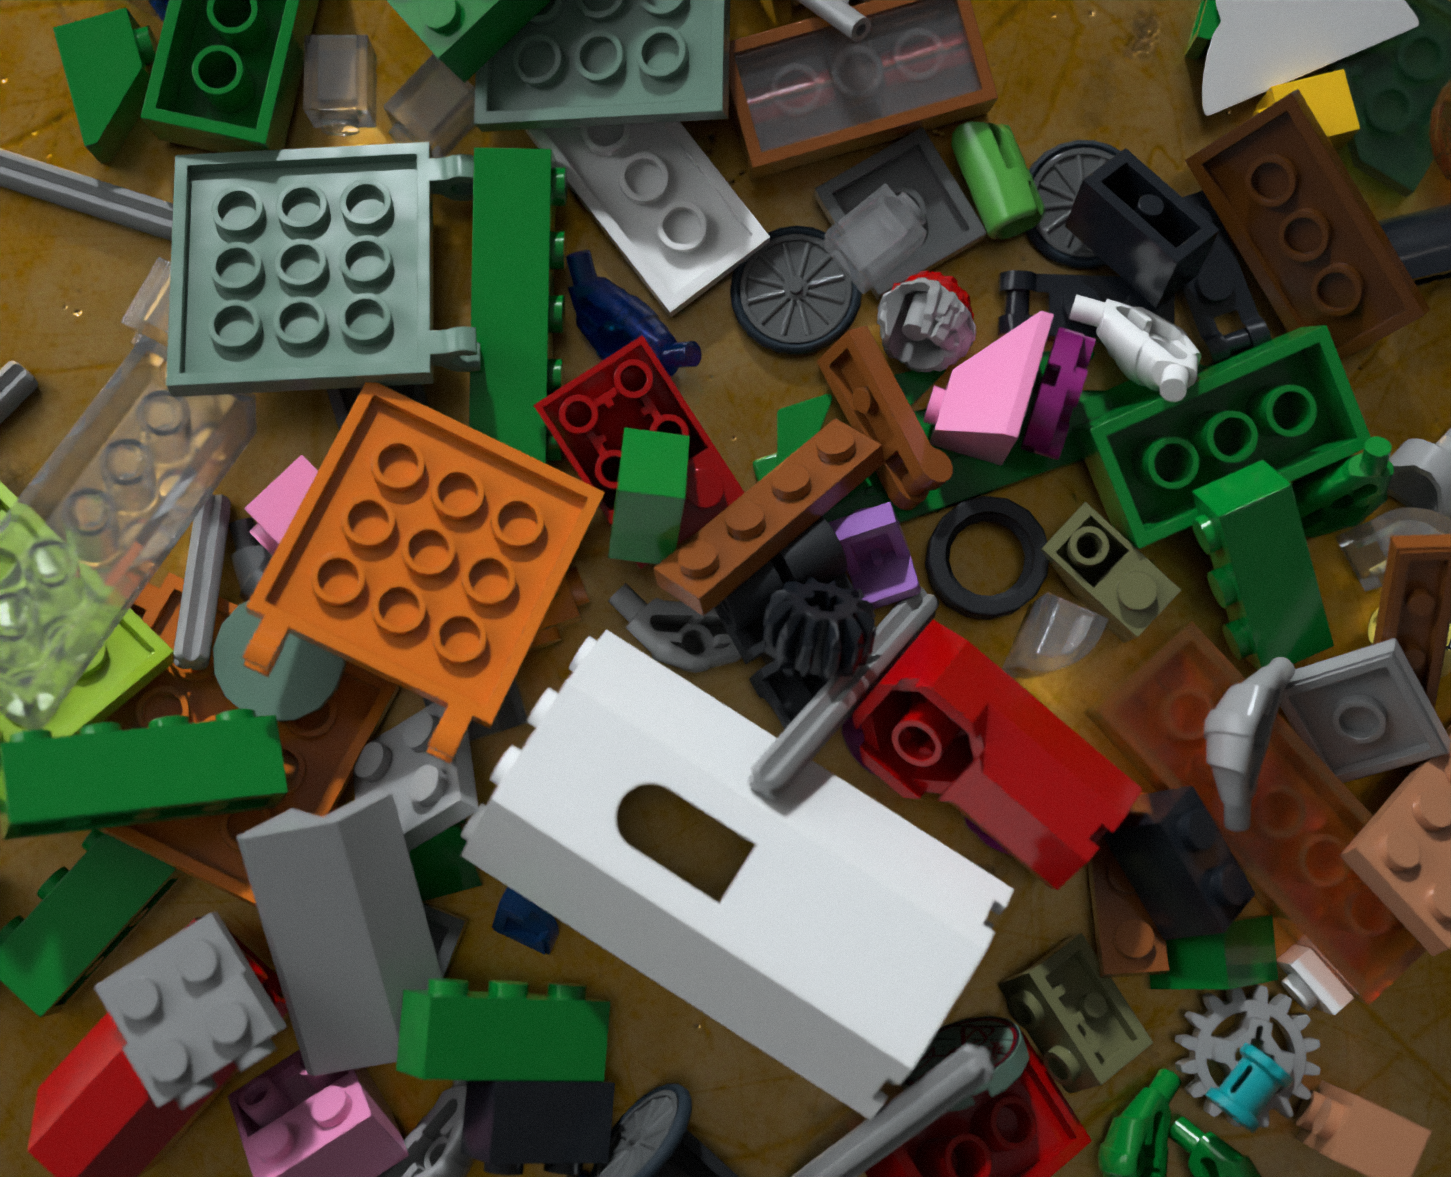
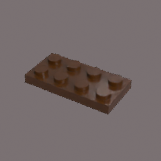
M1299 89L1289 93L1185 160L1288 332L1299 327L1327 325L1339 358L1342 361L1421 318L1431 310Z

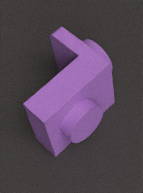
M891 502L875 507L861 508L849 516L829 522L843 547L847 559V571L851 577L853 588L856 590L860 588L865 596L863 600L874 605V609L916 596L921 592L908 543Z

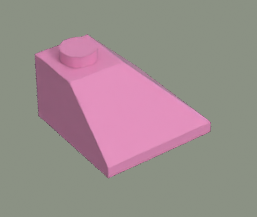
M1044 311L1038 312L953 369L946 389L934 385L923 419L924 423L934 425L930 439L931 445L1002 466L1018 438L1054 314Z

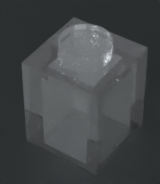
M304 35L303 109L314 128H321L323 133L329 135L351 136L358 134L359 128L376 127L377 55L368 35Z
M433 53L383 106L393 125L388 134L396 143L429 142L433 158L446 157L475 126V87L468 81L464 83Z
M885 183L826 231L823 248L864 295L922 248L927 234L922 225L926 223V219L918 205L907 194L902 192L896 196Z

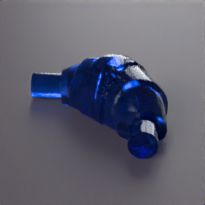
M582 250L566 256L573 285L567 288L577 316L576 325L602 361L643 335L669 376H673L678 368L696 367L699 365L702 354L698 343L695 341L677 342L669 328L659 320L658 314L648 304L637 296L630 295L624 288L619 287L606 277H597L590 250Z

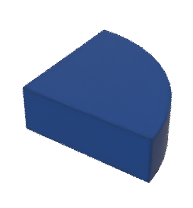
M507 886L499 902L491 928L544 955H549L559 936L558 924L553 915Z

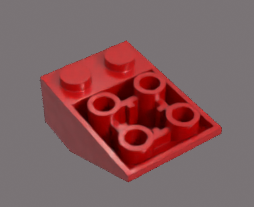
M643 335L533 405L579 479L605 492L598 509L610 528H612L624 427L690 436L685 502L677 545L697 533L745 493ZM632 561L637 569H641L649 564Z

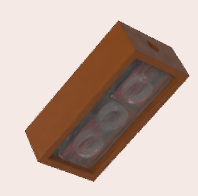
M872 0L851 6L871 21L868 35L859 42L853 41L819 16L730 41L729 105L751 180L902 138L921 127L926 131L989 113L997 101L998 95L971 0Z

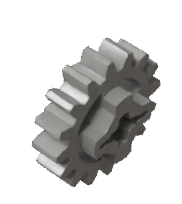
M1259 984L1251 987L1248 998H1245L1241 987L1226 990V1000L1223 1002L1214 994L1207 992L1202 995L1204 1005L1208 1011L1202 1016L1187 1010L1184 1017L1195 1027L1192 1035L1182 1034L1175 1037L1176 1043L1189 1049V1057L1175 1062L1176 1070L1182 1073L1194 1074L1195 1077L1185 1087L1186 1093L1193 1098L1204 1096L1210 1087L1219 1088L1210 1075L1206 1059L1217 1062L1224 1073V1082L1239 1062L1235 1060L1237 1049L1241 1048L1246 1042L1271 1058L1295 1080L1289 1088L1280 1087L1257 1117L1260 1127L1269 1126V1110L1274 1109L1286 1118L1293 1116L1288 1099L1294 1094L1309 1100L1312 1094L1301 1083L1304 1075H1320L1321 1071L1320 1067L1306 1061L1307 1052L1321 1047L1318 1039L1302 1036L1300 1032L1311 1021L1309 1016L1301 1012L1288 1016L1287 1012L1290 1009L1292 999L1287 995L1279 993L1268 1003V989L1266 986ZM1236 1014L1232 1026L1218 1035L1212 1034L1223 1020ZM1270 1018L1282 1031L1288 1051L1281 1050L1271 1036L1273 1023L1269 1022ZM1206 1098L1203 1110L1215 1118L1222 1110ZM1227 1115L1228 1123L1241 1128L1240 1124Z

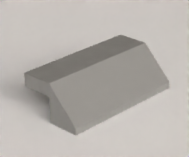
M376 789L323 817L291 808L236 836L306 1072L310 1075L318 1076L397 1062L403 989L428 990L429 978H442L393 794Z

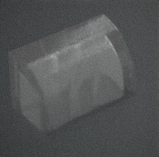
M1416 507L1401 508L1389 511L1335 536L1362 587L1367 592L1383 586L1391 536L1451 534V519L1429 509Z
M1047 592L1029 604L1002 670L1010 677L1029 679L1042 677L1074 664L1093 649L1099 641L1108 619Z

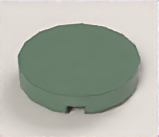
M248 601L238 605L222 623L213 647L214 674L225 697L239 709L255 710L256 717L276 715L277 722L298 720L322 709L338 691L346 668V660L289 633L280 657L268 678L244 667L245 660L242 659V656L262 620L246 612Z

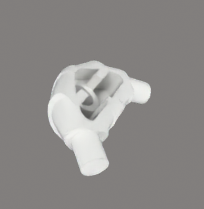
M1076 294L1069 319L1097 327L1096 333L1106 347L1109 355L1115 360L1119 369L1128 379L1151 390L1160 391L1161 396L1169 402H1177L1185 397L1187 388L1191 387L1197 379L1201 353L1182 328L1143 307H1133L1110 299L1102 302Z

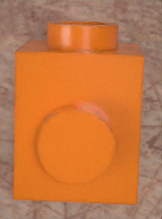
M577 566L567 570L558 589L559 596L554 597L528 652L560 641V629L583 621L578 606L589 603V598Z

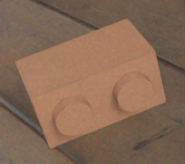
M1323 1080L1317 1092L1314 1090L1310 1091L1312 1095L1309 1100L1303 1099L1296 1117V1125L1301 1127L1296 1137L1298 1141L1368 1177H1412L1431 1134L1430 1130Z

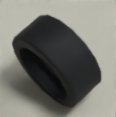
M981 496L963 501L941 518L927 542L925 568L931 588L945 606L967 618L992 620L1013 614L1037 595L1048 575L1049 560L1040 551L1047 543L1043 527L1028 509L1008 498ZM982 521L999 523L1010 529L1021 542L1024 552L1023 571L1016 584L1006 592L992 596L978 595L962 587L954 577L949 562L951 545L957 534L968 525Z

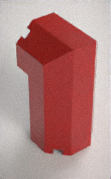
M934 619L912 642L852 714L855 731L862 725L865 740L859 749L864 765L903 798L921 799L925 792L939 793L941 796L937 801L950 802L1050 889L1059 890L1092 858L1100 848L1096 845L1107 830L1113 833L1124 820L1143 790L972 643Z
M205 916L195 917L184 929ZM230 932L281 1018L285 1021L290 1015L285 998L281 999L278 995L282 988L276 970L241 938ZM107 1012L38 1087L27 1152L54 1177H139L157 1166L193 1127V1121L239 1072L238 1067L233 1061L212 1074L211 1076L218 1087L182 1110L175 1099L157 1107L122 1049L128 1045L127 1041L110 1013Z

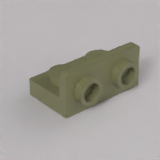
M1082 933L1067 938L1027 970L1010 976L999 984V988L1007 1000L1011 1016L1021 1027L1027 1030L1043 1055L1046 1070L1068 1093L1104 1084L1153 1043L1112 978H1100L1098 957Z

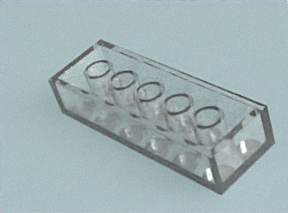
M145 335L141 337L0 521V714L29 730L43 729L257 432L256 399L253 393L172 397L166 387L167 347Z

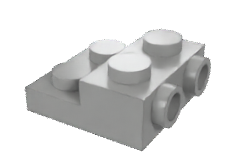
M217 911L209 913L94 986L128 1045L122 1048L157 1107L175 1099L181 1110L218 1087L211 1076L212 1074L233 1061L241 1072L275 1051L276 1047L270 1037L287 1027Z

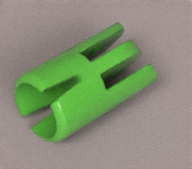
M975 121L958 125L952 133L951 146L988 236L992 239L997 237L999 239H1007L1024 233L1040 223L1046 215V209L1010 126Z

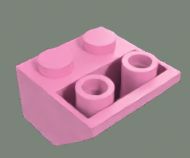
M298 1050L228 1095L253 1177H377L409 1156L392 1110L365 1067L313 1076L306 1072L301 1052Z

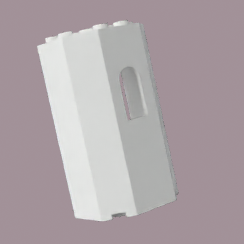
M607 629L598 641L589 636L573 658L568 668L573 673L565 682L560 692L557 693L548 688L531 712L527 722L536 729L523 749L512 745L493 771L490 780L499 786L487 805L481 803L478 811L473 813L464 827L460 837L468 841L461 856L864 1117L872 1120L882 1108L888 1096L881 1092L879 1088L885 1081L892 1086L896 1083L900 1085L913 1070L991 942L995 932L992 930L993 924L986 920L989 911L991 910L1000 915L1006 908L1014 889L812 760L780 797L767 799L760 791H754L750 787L748 780L752 775V766L777 739L776 737ZM643 784H658L667 787L756 844L720 903L632 848L624 841L617 827L616 815L621 800L630 790Z

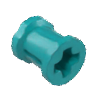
M1245 1042L1239 1050L1242 1055L1240 1061L1219 1088L1210 1087L1205 1096L1251 1133H1255L1260 1126L1257 1117L1280 1087L1289 1088L1295 1080L1271 1058Z

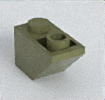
M1087 502L1083 503L1040 549L1077 600L1124 643L1137 638L1181 591Z

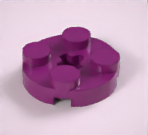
M1063 327L1058 328L1040 382L1035 404L1030 414L1021 450L1059 460L1069 429V420L1073 408L1077 407L1088 372L1087 367L1096 341L1095 338L1084 336L1083 333Z

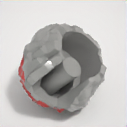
M920 271L909 276L902 283H894L892 290L883 294L878 305L879 307H877V323L881 326L880 337L882 338V346L889 358H896L901 363H904L908 369L916 372H931L932 370L940 372L947 369L949 365H955L959 358L966 356L976 337V325L973 322L974 313L970 306V295L958 286V281L953 276H944L941 272Z

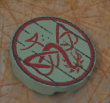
M996 1016L967 1018L941 1027L934 1034L913 1070L901 1083L903 1091L963 1046L971 1044L977 1049L984 1047L991 1054L989 1061L995 1070L993 1077L947 1112L969 1108V1106L975 1104L972 1095L981 1093L988 1089L991 1097L997 1096L1021 1076L1029 1060L1028 1049L1020 1027L1008 1018Z

